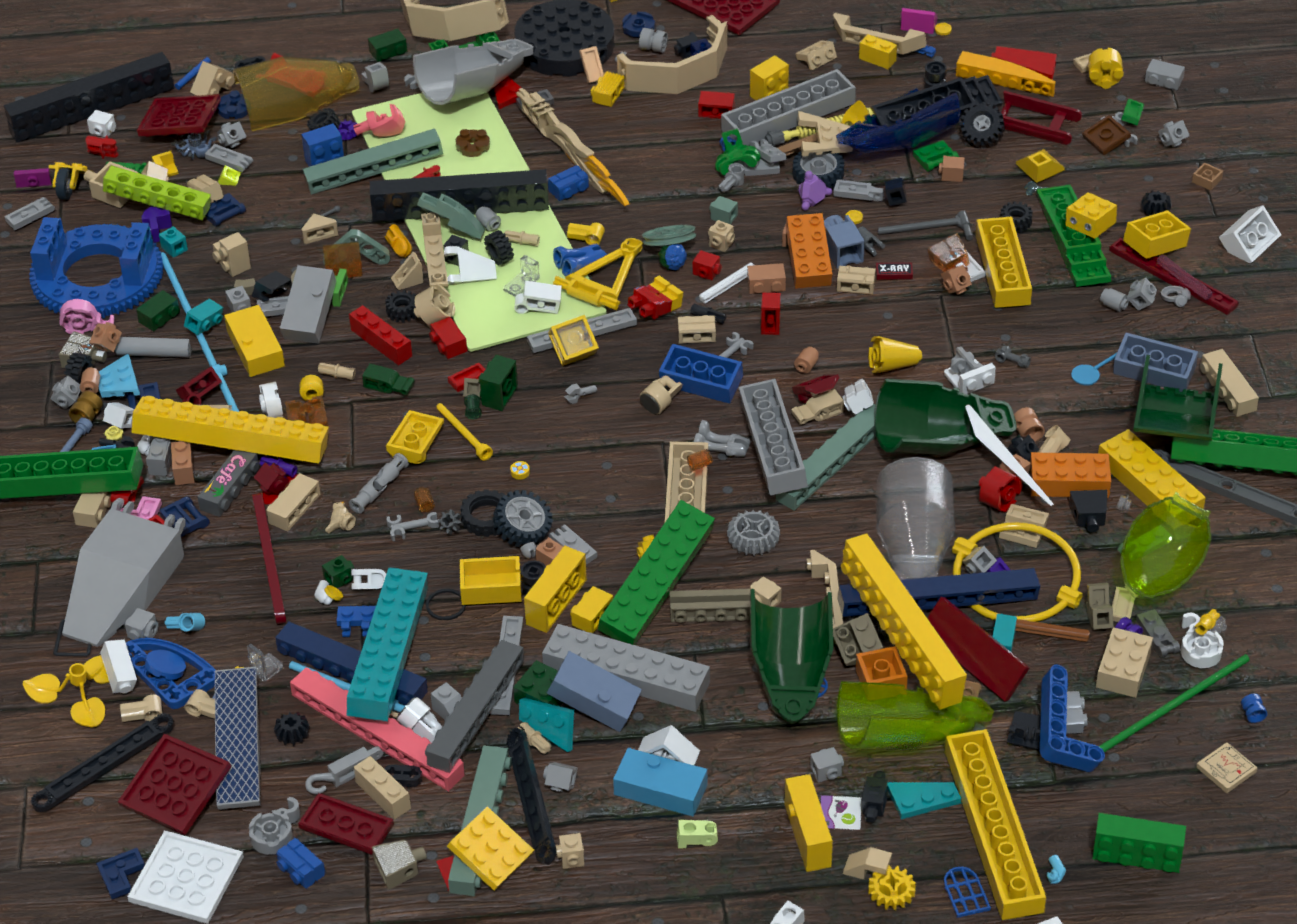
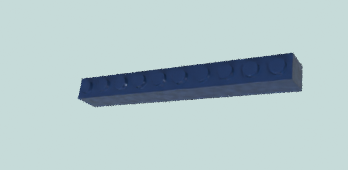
M1035 568L900 580L921 610L933 609L941 597H945L957 607L1038 599L1040 583ZM851 584L839 585L837 599L842 617L864 615L866 613L871 614L870 608L866 602L862 601L856 588H853Z

